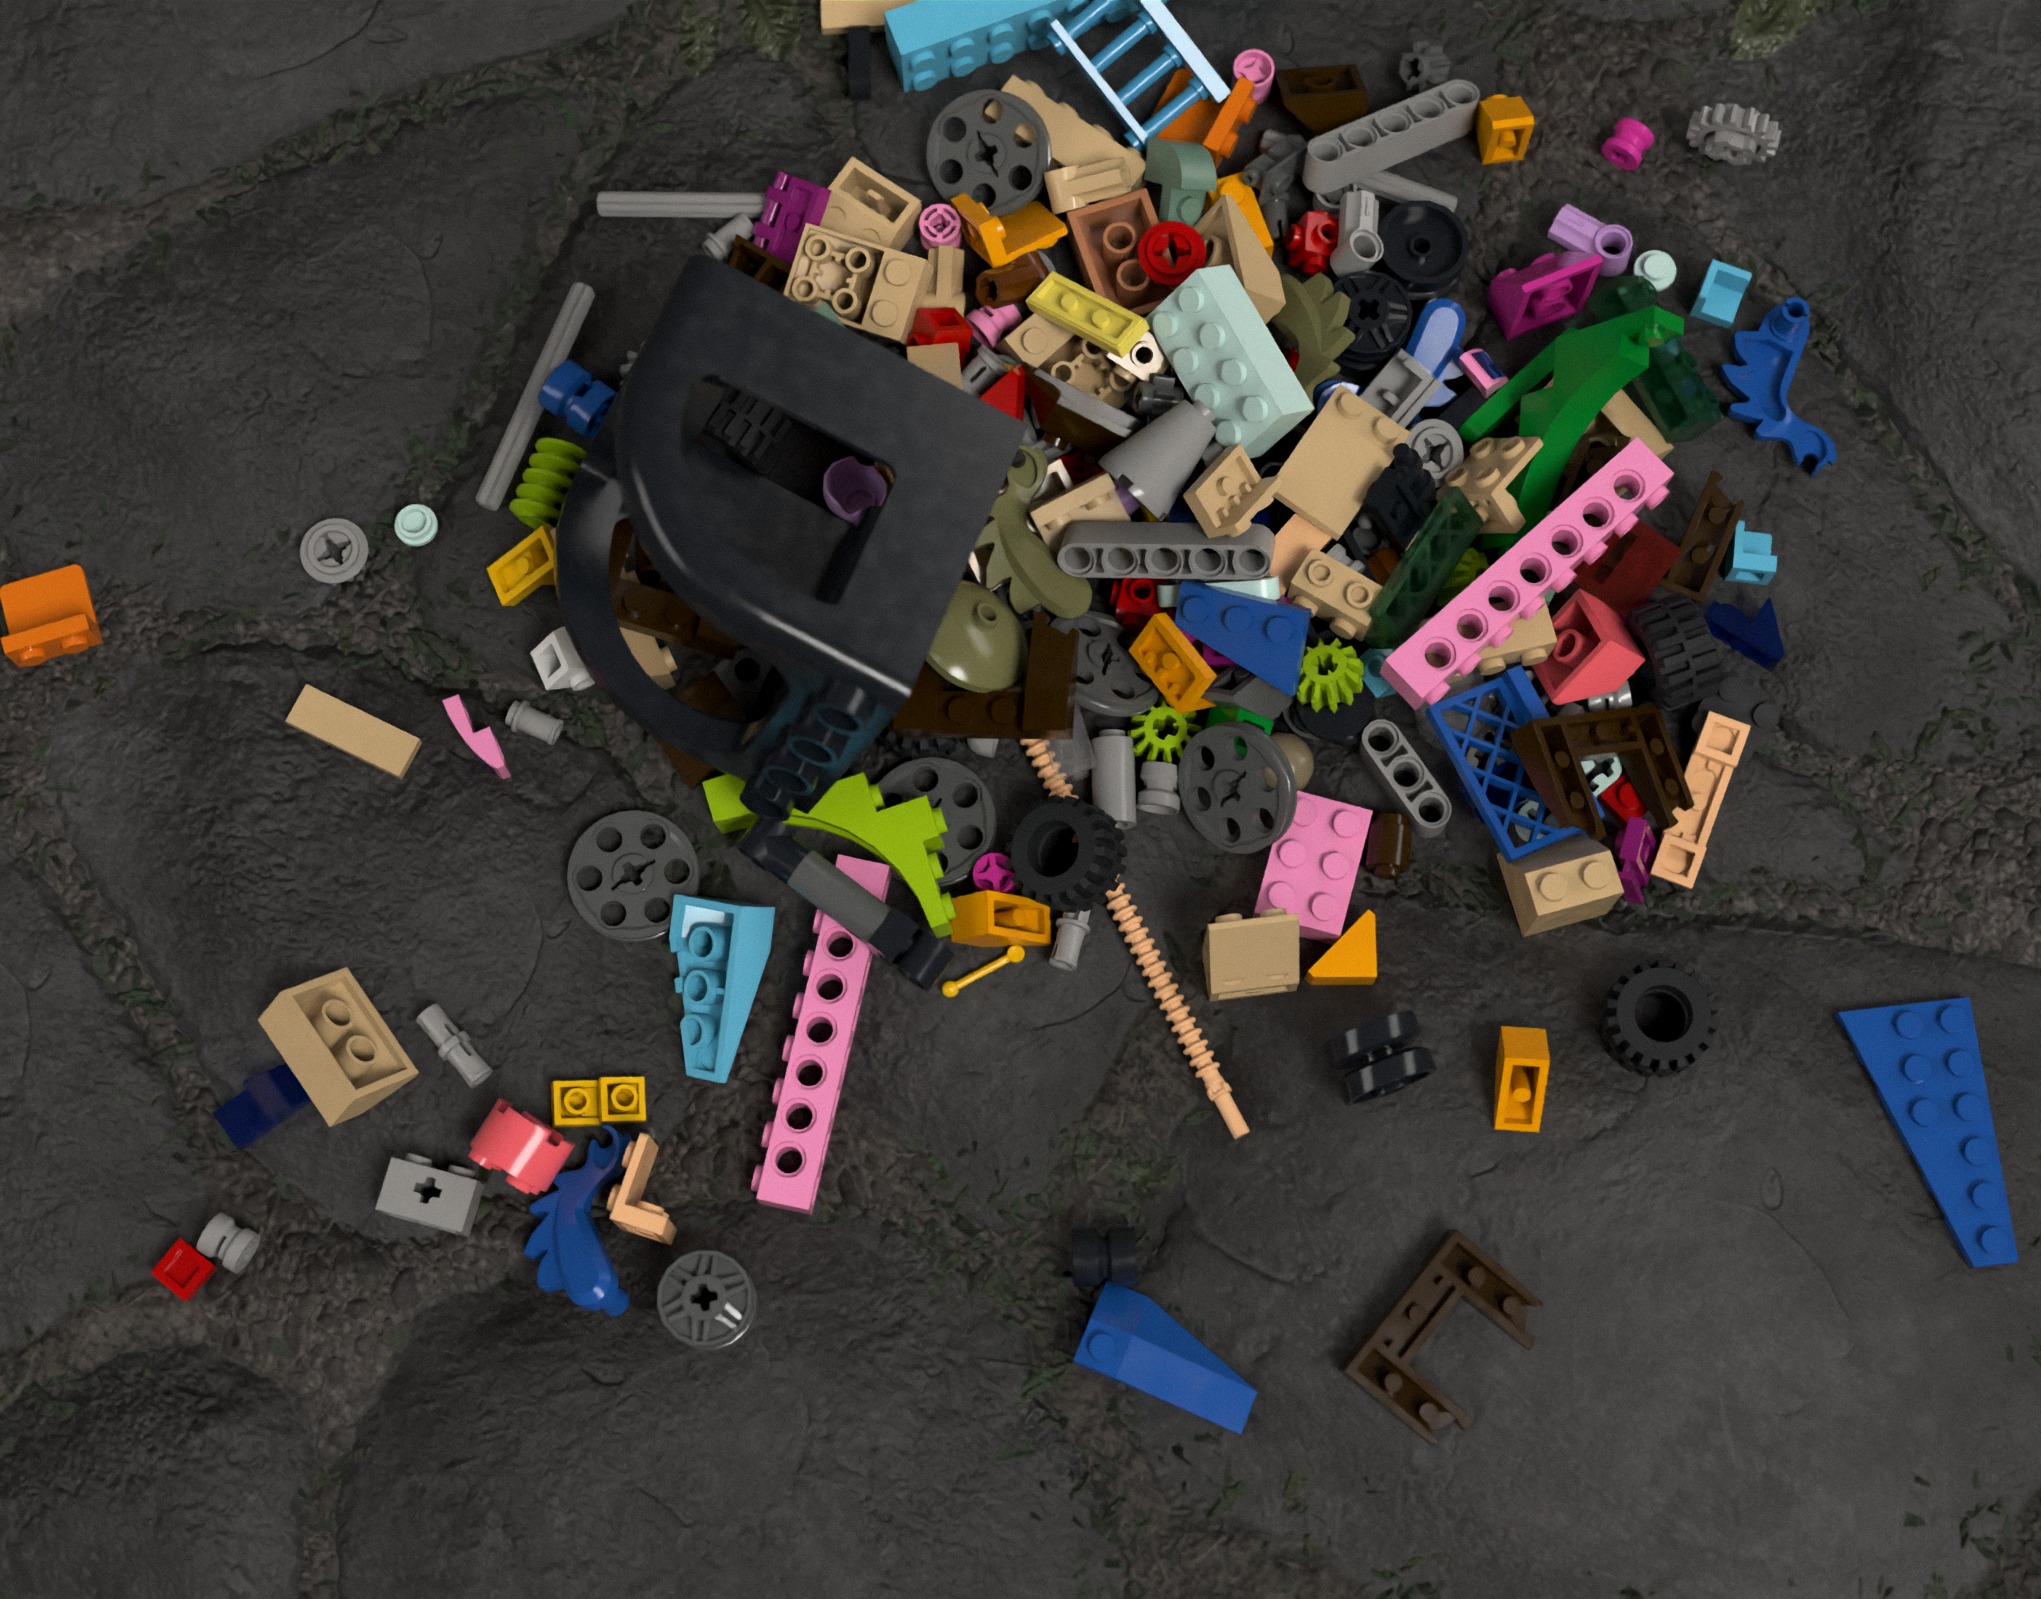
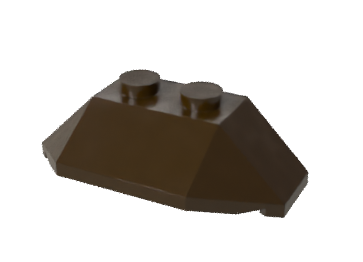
M1027 362L1020 363L1025 371V399L1035 429L1045 433L1042 441L1061 451H1065L1068 445L1082 452L1080 460L1096 469L1103 471V468L1097 463L1103 455L1147 426L1146 423Z

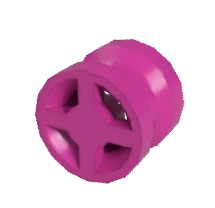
M1621 118L1614 127V136L1606 139L1601 150L1603 155L1612 164L1625 170H1635L1642 161V152L1650 149L1655 140L1654 135L1650 129L1637 120Z
M989 853L983 855L976 862L973 868V884L976 892L991 890L1013 894L1016 886L1011 878L1015 873L1007 870L1006 861L1009 860L1008 856L1001 853Z

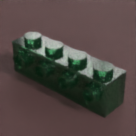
M1644 275L1618 276L1587 299L1599 323L1654 305L1662 309L1657 300L1658 292L1655 286ZM1679 337L1665 341L1662 346L1650 347L1649 368L1632 379L1667 444L1693 441L1724 419L1718 408L1719 401L1716 394L1703 382L1698 373L1699 366L1695 357L1685 350Z

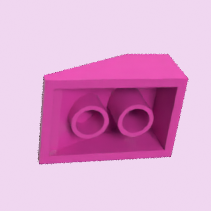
M1567 251L1557 256L1553 253H1548L1534 260L1530 267L1519 271L1511 268L1496 275L1490 284L1486 299L1506 341L1583 311L1603 264L1601 255Z

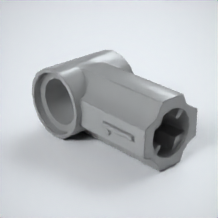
M1359 190L1356 192H1346L1340 198L1338 247L1331 253L1330 257L1331 267L1339 278H1343L1352 272L1369 270L1383 255V243L1377 235L1379 201L1375 199L1374 193Z

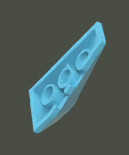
M674 894L669 941L671 952H677L680 977L674 980L676 993H682L685 1017L680 1022L687 1076L726 1083L770 953L775 907L738 900Z

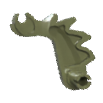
M1320 272L1303 284L1289 274H1280L1286 304L1270 321L1296 346L1299 361L1294 374L1314 406L1313 390L1315 386L1340 371V366L1333 360L1355 339V334L1343 326L1348 316L1351 299L1341 291L1334 294L1331 280ZM1300 424L1291 429L1296 433H1305L1307 431Z
M1020 445L1016 454L1024 455L1026 462L1020 468L1010 467L1006 476L1009 487L1005 494L997 497L989 514V518L993 519V521L983 528L974 548L978 550L988 545H994L986 569V587L991 591L1002 582L1011 579L1009 589L1010 600L1015 612L1020 616L1040 605L1052 615L1062 620L1071 621L1078 619L1088 611L1091 605V586L1085 577H1074L1063 572L1057 561L1058 554L1027 527L1026 516L1029 506L1047 475L1048 462L1045 453L1040 448L1036 447L1034 450L1028 446Z

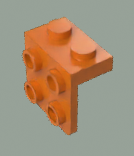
M1180 69L1176 71L1151 117L1190 86L1188 81L1193 77L1187 70ZM1240 76L1231 93L1221 102H1211L1209 98L1204 101L1199 99L1154 138L1186 140L1203 145L1211 154L1215 169L1217 170L1223 157L1229 158L1234 151L1239 139V135L1236 133L1242 122L1248 124L1255 112L1258 101L1253 99L1255 83Z
M76 564L5 584L0 588V599L9 631L8 636L1 637L0 639L4 654L19 668L39 665L48 659L65 654L79 653L89 647L103 643L86 574L81 566Z

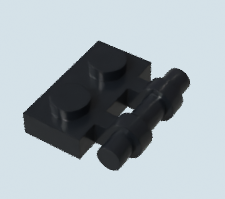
M1399 443L1393 448L1396 469L1384 468L1379 478L1370 485L1363 504L1391 546L1405 551L1428 517L1422 507L1426 502H1431L1436 498L1437 491L1435 489V480L1430 471L1422 468L1423 461L1418 452L1409 448L1406 443Z

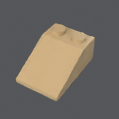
M1225 193L1193 227L1202 237L1206 247V259L1203 268L1230 264L1263 322L1266 324L1286 304L1280 274L1233 197Z
M1339 384L1277 475L1280 476L1283 484L1272 496L1338 541L1363 505V500L1367 495L1370 485L1379 478L1384 468L1388 467L1395 458L1393 448L1399 443H1405L1411 432Z

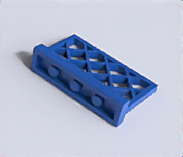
M1521 665L1506 670L1497 679L1429 706L1424 711L1508 864L1569 837H1579L1587 833V831L1574 826L1558 830L1542 824L1546 804L1537 791L1520 785L1525 769L1518 754L1499 747L1504 731L1511 733L1530 720L1550 718ZM1493 692L1495 693L1503 707L1500 718L1478 709L1482 697ZM1473 701L1472 706L1466 705L1467 703ZM1453 710L1468 716L1464 733L1449 728L1442 713ZM1475 719L1497 728L1492 744L1470 736ZM1467 746L1489 754L1484 771L1469 765L1464 756ZM1496 757L1518 765L1513 782L1491 774ZM1488 784L1510 792L1505 809L1490 803L1485 794ZM1591 791L1600 818L1602 820L1605 817V814L1601 809L1598 801L1596 800L1593 792ZM1517 795L1539 803L1534 820L1512 812ZM1509 822L1531 830L1527 844L1518 848L1514 847L1507 834ZM1538 833L1545 835L1537 839Z

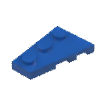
M1187 579L1181 582L1175 617V625L1287 695L1292 697L1297 693L1312 609Z

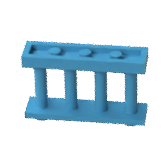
M1095 0L1064 27L1057 19L1050 18L1045 23L1050 30V33L1046 36L1047 40L1061 56L1066 52L1127 128L1128 132L1124 135L1126 141L1140 153L1145 151L1147 154L1149 138H1154L1199 99L1204 101L1209 98L1211 102L1219 103L1231 93L1230 89L1161 0H1133L1141 10L1136 15L1138 20L1090 60H1088L1074 40L1121 0ZM1157 31L1167 44L1162 48L1164 53L1119 91L1114 93L1100 73L1146 34L1150 33L1153 35ZM1183 65L1193 77L1188 81L1190 86L1140 126L1126 106L1173 66L1179 68Z

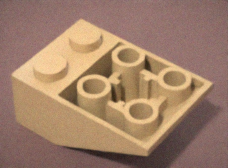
M851 157L828 187L832 192L819 226L901 251L919 227V220L922 214L921 200L859 160Z
M806 223L783 294L812 310L827 302L847 329L860 334L861 331L869 333L875 339L882 337L887 339L888 343L906 348L908 335L912 331L917 309L922 308L934 267L924 258Z
M1034 312L995 346L1002 355L1014 359L1018 365L1022 362H1027L1116 409L1121 408L1127 402L1126 399L1132 394L1134 396L1138 384L1137 382L1133 386L1132 383L1115 373L1113 370L1117 363L1100 353L1102 351L1101 347ZM1133 386L1132 391L1124 397V392Z
M1275 908L1260 912V918L1242 920L1241 914H1227L1216 917L1215 923L1208 924L1202 947V956L1209 1002L1296 991L1299 985V914H1287L1285 908Z

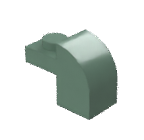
M1149 138L1144 180L1162 184L1158 221L1159 223L1177 221L1193 228L1203 217L1206 191H1216L1217 177L1212 156L1199 143L1186 140Z

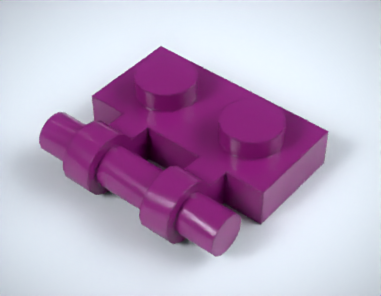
M778 171L773 186L768 185L764 197L768 198L761 221L755 222L752 231L755 234L753 244L792 266L805 224L809 223L820 226L832 190Z

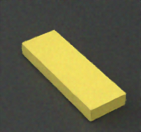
M1054 271L1025 300L1029 310L1121 359L1149 330L1145 318Z

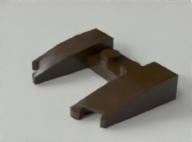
M1617 436V446L1590 448L1589 439H1583L1554 510L1629 444L1631 438L1628 436ZM1711 470L1678 547L1631 528L1621 538L1614 533L1604 543L1608 548L1596 561L1674 593L1682 592L1690 599L1704 604L1746 502L1741 499L1734 505L1717 486L1723 477L1719 472ZM1583 515L1588 525L1592 527L1602 526L1601 521L1595 515Z
M630 520L617 523L614 526L609 553V582L611 599L619 627L733 660L739 647V642L722 633L699 616L678 595L620 578L634 529Z
M1035 612L1025 692L990 691L988 693H978L973 691H947V679L940 675L925 660L909 696L900 711L893 718L892 729L900 738L1073 740L1079 646L1078 630L1072 628L1068 634H1065L1048 625L1051 619L1049 615L1043 612Z
M1656 705L1534 719L1509 733L1534 788L1560 826L1565 829L1574 826L1587 831L1589 839L1594 841L1602 840L1607 837L1582 768V761L1619 757L1636 791L1662 831L1669 830L1679 822L1672 814V811L1677 806L1687 811L1695 805L1662 714Z
M1457 1229L1446 1231L1421 1263L1423 1266L1371 1333L1369 1335L1365 1334L1337 1369L1429 1444L1437 1442L1432 1434V1431L1456 1421L1460 1430H1464L1474 1423L1473 1419L1408 1365L1460 1297L1526 1350H1530L1534 1346L1536 1336L1524 1334L1529 1306L1542 1308L1543 1304L1540 1299Z

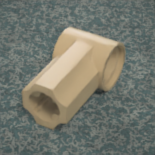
M1124 157L1083 167L1078 164L1044 173L1053 215L1089 206L1090 202L1106 200L1132 192L1131 173Z
M938 245L936 248L929 249L927 261L934 267V271L922 308L954 307L965 318L966 294L963 293L964 250L955 248L953 245Z

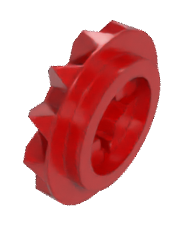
M1166 221L1151 227L1143 235L1138 247V259L1143 274H1147L1153 279L1156 285L1162 283L1175 288L1178 284L1183 283L1196 269L1203 268L1206 259V247L1200 234L1191 226L1182 222ZM1169 241H1173V247H1175L1177 254H1183V256L1177 258L1174 268L1170 267L1167 258L1160 257V255L1166 254Z

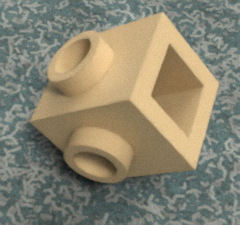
M1150 327L1123 359L1104 349L1100 352L1116 362L1117 365L1113 371L1132 384H1135L1138 378L1149 383L1150 373L1164 374L1170 365ZM1143 347V354L1136 358L1137 350Z

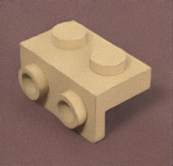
M1239 443L1227 446L1183 494V497L1208 538L1228 535V537L1232 538L1250 528L1252 524L1250 520L1258 511L1263 510L1273 502L1274 498L1272 495L1281 487L1283 481L1279 475L1261 479L1242 445Z
M1313 548L1292 579L1287 598L1291 599V604L1312 609L1310 618L1317 616L1328 622L1330 629L1337 635L1349 640L1354 637L1362 642L1370 630L1374 616L1386 598L1388 591L1383 586L1318 549Z

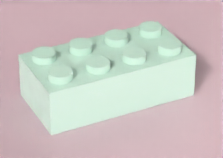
M1230 264L1196 269L1145 318L1193 403L1197 399L1200 400L1216 415V418L1211 422L1217 429L1213 437L1223 451L1227 446L1240 443L1249 459L1260 457L1315 409Z

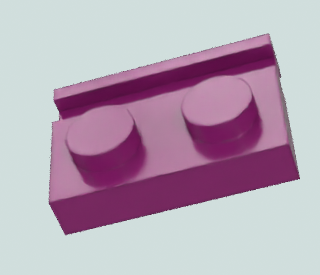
M1629 816L1626 830L1620 829L1616 838L1615 855L1619 856L1621 868H1623L1622 872H1617L1624 890L1622 895L1625 901L1643 905L1644 897L1640 888L1641 886L1648 887L1649 873L1658 845L1647 819Z

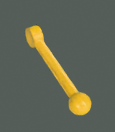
M1012 945L1006 955L955 982L946 981L942 985V993L946 997H955L962 987L1007 963H1020L1025 955L1024 949L1019 945Z

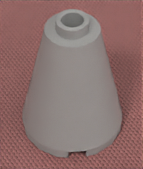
M1198 399L1192 405L1187 400H1183L1103 455L1097 463L1149 512L1162 521L1168 515L1217 429L1211 422L1216 418V415Z

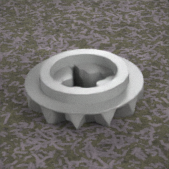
M1426 419L1412 425V429L1409 431L1411 433L1405 443L1409 448L1416 450L1421 459H1423L1427 452L1425 445H1441L1433 454L1435 462L1424 461L1422 467L1430 471L1435 480V488L1445 483V477L1449 472L1462 465L1463 445L1459 434L1450 424L1439 419Z
M340 518L323 520L314 525L304 536L300 547L301 562L308 574L318 583H329L335 587L338 583L345 581L353 582L354 576L361 570H365L368 554H370L368 542L362 530L356 524ZM330 539L338 548L346 546V549L341 552L343 556L342 561L344 562L342 565L333 558L325 560V557L330 554L327 540Z

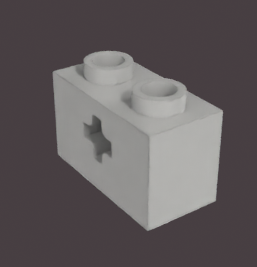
M410 1153L406 1154L405 1160L391 1157L375 1209L384 1215L469 1237L485 1187L478 1180L473 1179L475 1172L455 1165H449L447 1172L431 1168L433 1160ZM435 1185L436 1188L441 1190L439 1198L431 1197L428 1200L422 1196L424 1188L432 1189Z

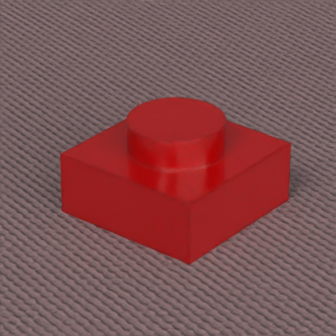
M1627 772L1618 778L1597 799L1625 828L1627 827L1629 816L1642 818L1649 812Z
M179 1238L150 1273L183 1301L189 1302L218 1267L185 1239Z

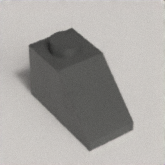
M1240 665L1229 666L1220 673L1201 697L1219 707L1240 708L1269 720L1279 717L1284 709L1296 701L1295 695L1292 697Z

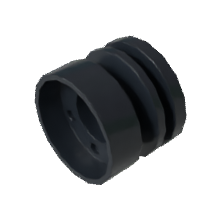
M1364 270L1352 272L1336 281L1333 285L1334 294L1341 291L1351 299L1348 316L1343 326L1355 334V339L1333 361L1340 366L1339 374L1358 380L1374 378L1399 347L1404 349L1413 315L1410 297L1398 281L1385 273Z

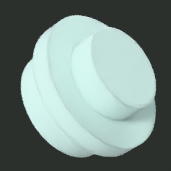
M1647 251L1641 254L1635 262L1633 268L1634 278L1638 285L1646 291H1662L1672 284L1676 276V265L1673 259L1662 251Z
M412 504L406 506L398 513L394 527L397 536L403 543L416 547L429 543L435 537L438 530V521L433 511L427 506Z

